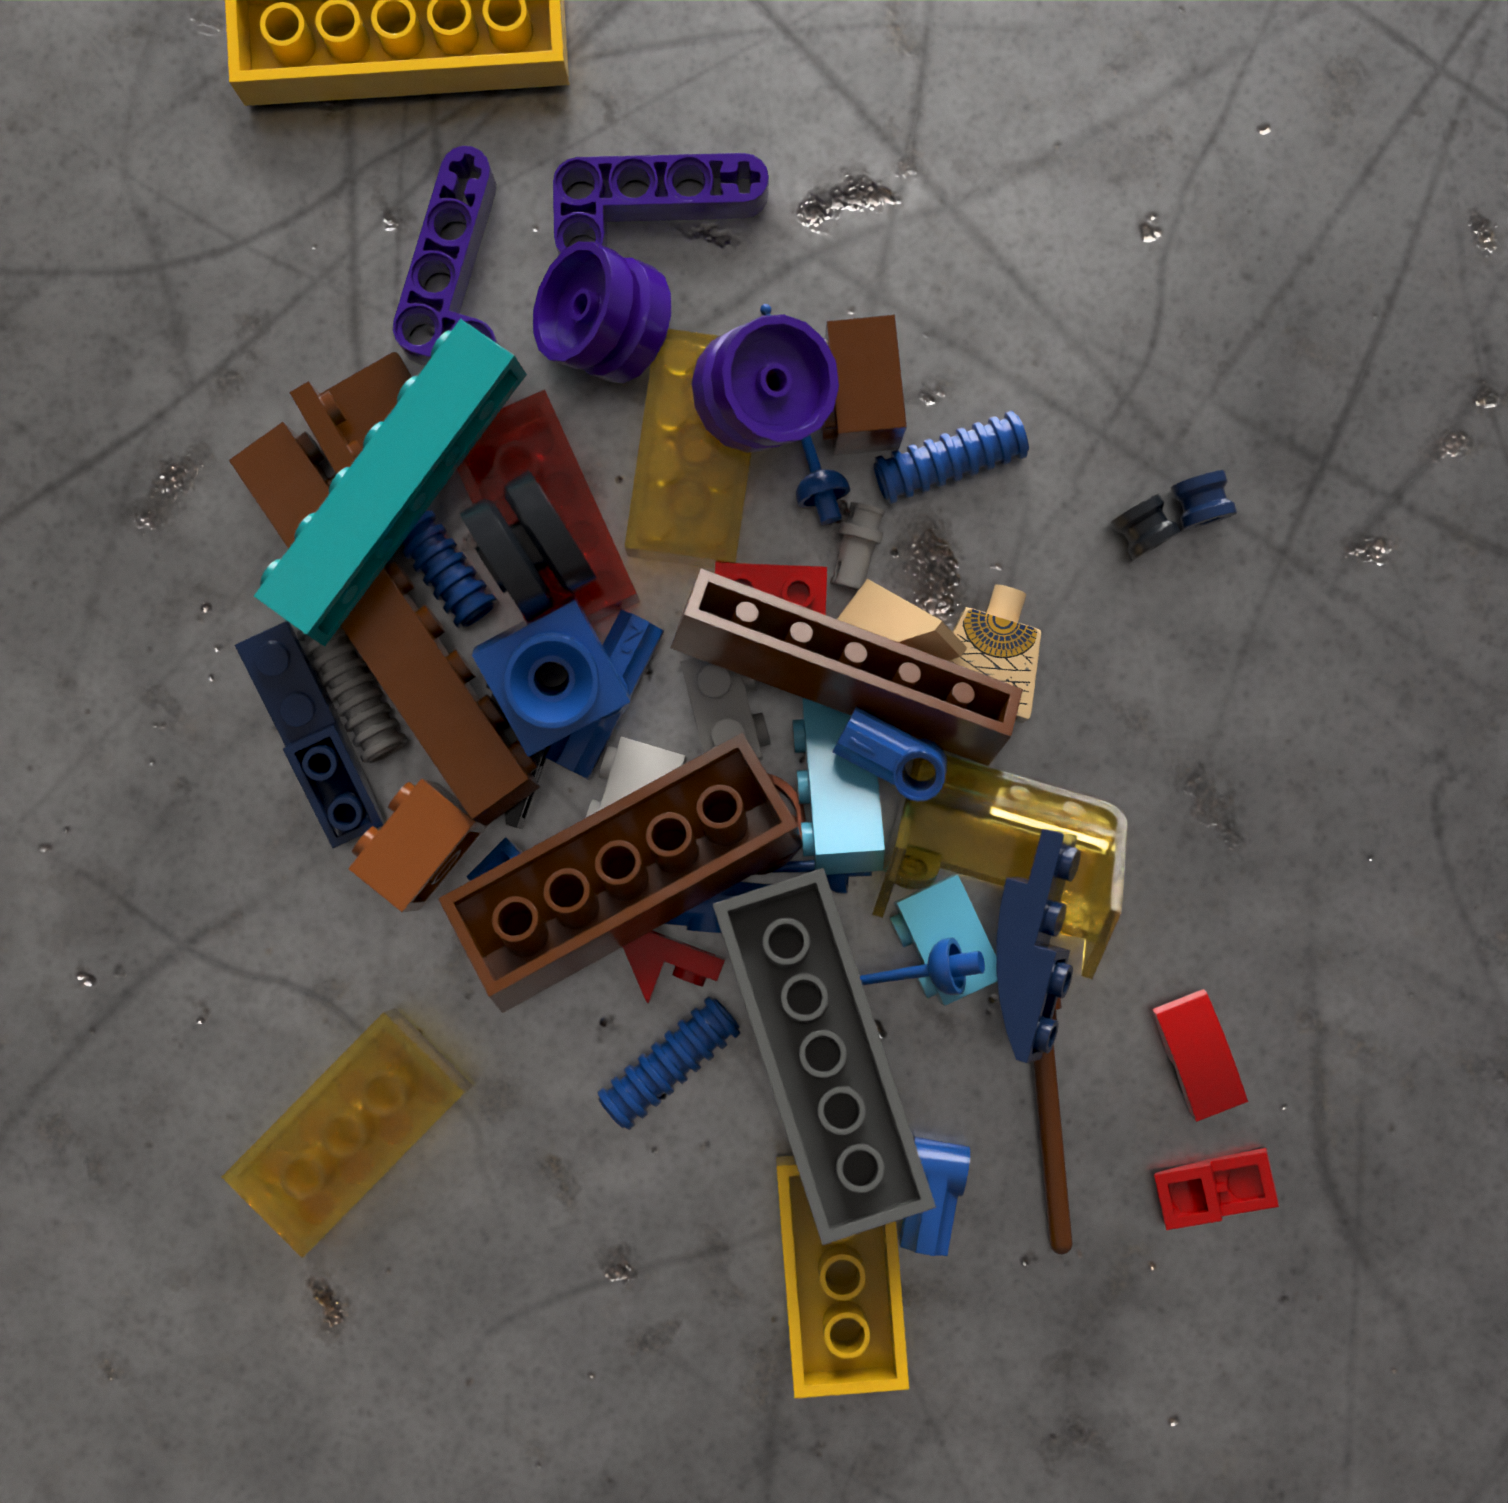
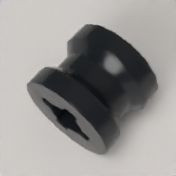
M1159 494L1144 500L1111 521L1115 531L1123 533L1129 542L1127 551L1133 560L1150 552L1181 532L1177 523L1168 520L1163 512L1164 501Z

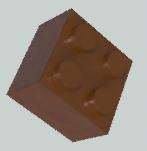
M895 314L827 321L824 339L836 360L839 389L834 410L821 427L822 440H833L834 456L899 449L907 425Z

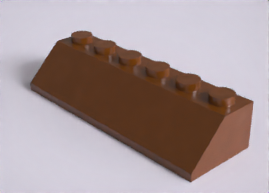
M742 732L438 898L489 998L504 1013L802 848V842L797 823Z

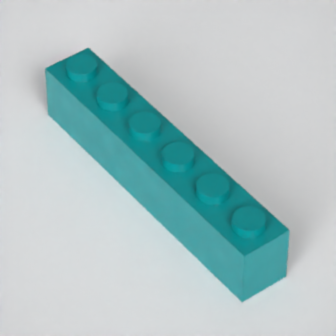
M462 319L458 321L452 331L444 332L435 342L431 351V359L420 374L411 377L402 386L397 396V404L384 422L376 423L369 430L363 442V450L352 465L342 469L334 477L329 487V495L317 512L309 514L301 521L294 535L295 541L284 556L273 561L266 568L260 579L261 587L254 597L325 647L527 374L515 355Z

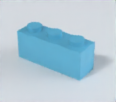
M802 698L803 719L792 720L794 751L795 753L805 752L807 770L797 771L799 804H810L811 822L801 823L803 857L814 856L815 870L824 868L826 875L883 871L885 846L878 776L832 752L851 715Z

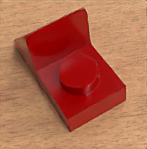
M653 930L623 946L647 1003L652 999L665 962L675 965L672 973L673 976L703 987L706 978L718 981L726 959Z

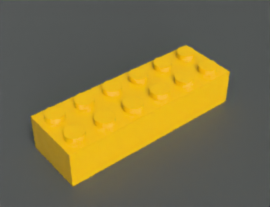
M225 0L229 83L245 106L569 85L564 0Z

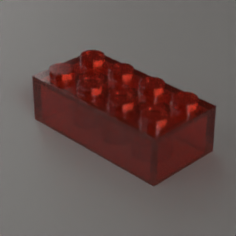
M545 389L502 408L457 468L472 504L483 498L493 501L508 524L511 525L519 519L504 497V485L529 470L597 577V580L574 593L589 622L592 624L619 612L621 609L623 610L639 603L640 600ZM549 567L539 572L554 596V604L573 595L563 590Z

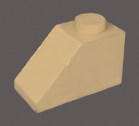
M869 579L864 582L837 618V620L947 661L961 657L967 649L964 643L943 621Z

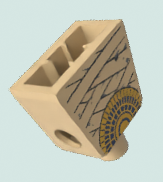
M995 585L987 612L966 607L961 613L952 632L964 643L967 649L961 657L949 660V662L1023 689L1015 721L1024 723L1029 720L1032 712L1041 630L1018 623L1027 595L1025 592L1004 585Z

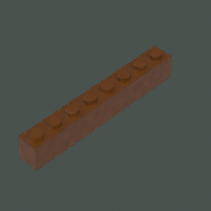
M281 422L232 457L229 462L289 549L295 541L294 535L301 521L309 514L316 513L328 497L330 484L336 474L328 478L318 463L326 457L308 432L305 431L298 436L289 426ZM393 561L391 564L384 566L341 624V627L472 820L487 826L540 788V785L531 774L532 771L538 768V765L532 755L527 756L519 740L512 744L509 742L500 726L507 722L505 716L488 694L481 699L469 683V681L476 677L474 671L457 649L450 654L438 638L445 633L443 626L427 605L420 609L417 608L408 595L415 588L414 584L396 561Z

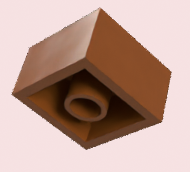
M421 779L416 785H413L410 781L407 782L389 803L388 809L393 814L379 830L374 826L369 828L351 851L357 858L348 869L401 912L420 910L487 828V826L472 820L460 801L439 783Z

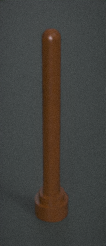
M1059 997L1052 1018L1054 1020H1057L1056 1010L1062 1008L1061 998ZM1053 1045L1048 1054L1043 1052L1042 1059L1033 1061L1050 1246L1055 1253L1064 1255L1071 1250L1073 1242Z

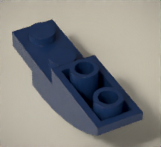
M286 620L235 644L285 745L283 751L332 848H336L363 835L372 826L376 828L383 826L384 821L346 730L333 702L328 697L325 686L320 682L321 677L318 671L312 668L290 622Z
M1042 829L1029 879L1006 877L999 911L996 939V972L999 1000L1016 1060L1024 1063L1042 1059L1043 1052L1048 1054L1051 1051L1058 1032V1021L1052 1019L1058 997L1063 999L1066 996L1073 976V966L1067 964L1070 950L1049 943L1051 936L1057 937L1062 929L1066 915V904L1060 903L1066 881L1071 882L1077 873L1081 850L1075 848L1078 835L1058 829Z

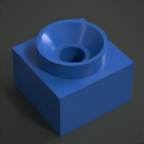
M575 594L554 604L552 608L530 622L526 619L475 646L473 649L472 657L528 757L630 703L629 694ZM546 662H557L566 668L568 676L562 684L548 687L537 680L535 676L537 668Z

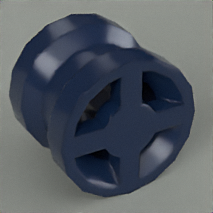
M1224 470L1198 475L1171 487L1173 497L1181 501L1184 513L1180 518L1183 530L1205 526L1237 514L1235 503L1227 499L1224 490L1228 482Z

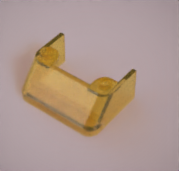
M946 755L948 765L943 787L936 796L926 801H914L902 796L885 854L883 871H881L872 915L883 918L894 884L905 889L927 888L936 881L940 868L1003 887L1005 886L1006 877L1029 879L1043 828L1058 829L1076 834L1078 838L1075 848L1081 850V858L1074 879L1071 882L1066 881L1060 903L1066 904V915L1060 933L1066 936L1085 939L1081 976L1093 979L1122 913L1128 827L1125 815L1117 807L1106 801ZM915 758L909 776L918 781H927L933 778L936 774V769L928 760Z

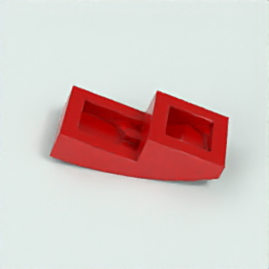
M1204 989L1152 1009L1167 1057L1175 1067L1188 1110L1196 1122L1248 1102L1228 1042L1210 998Z
M1267 1148L1216 1157L1154 1173L1166 1230L1220 1222L1223 1220V1216L1279 1207Z

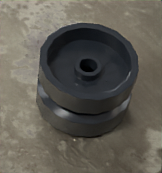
M527 470L504 485V497L519 520L509 525L496 504L486 498L479 500L460 512V516L478 544L475 550L501 591L510 594L524 617L530 622L554 606V596L539 572L549 567L563 590L572 594L597 580V577L532 473Z

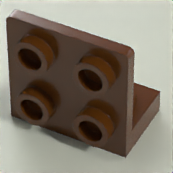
M392 352L322 393H319L309 381L289 392L336 474L352 465L363 450V442L367 433L376 423L384 422L397 404V396L400 389L412 375L397 352Z

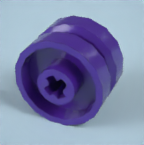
M578 241L564 249L552 262L538 288L533 308V334L538 350L550 361L570 368L583 369L589 375L609 382L626 383L640 376L655 360L666 339L671 319V292L666 278L651 265L634 258L622 257L615 250L595 242Z
M785 314L760 316L712 340L697 359L691 383L694 407L706 430L723 445L746 453L768 451L783 444L799 441L819 430L834 410L839 389L836 360L825 339L807 322Z

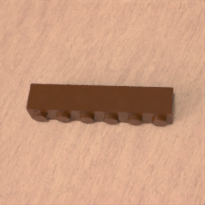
M700 568L670 647L673 650L848 715H852L857 706L917 739L925 738L934 741L945 751L985 766L991 764L1011 738L1023 691L1019 687Z

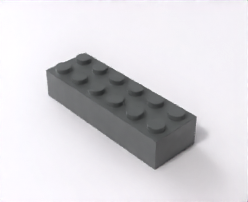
M824 868L713 903L822 1245L936 1208Z

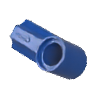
M857 706L832 751L838 756L895 785L899 793L907 799L914 801H926L938 794L943 787L948 766L945 752L934 741L925 738L917 739ZM914 758H923L933 764L936 774L927 781H918L908 775L905 764Z
M913 1137L936 1208L903 1218L899 1246L919 1254L948 1256L958 1196H963L967 1182L970 1147Z

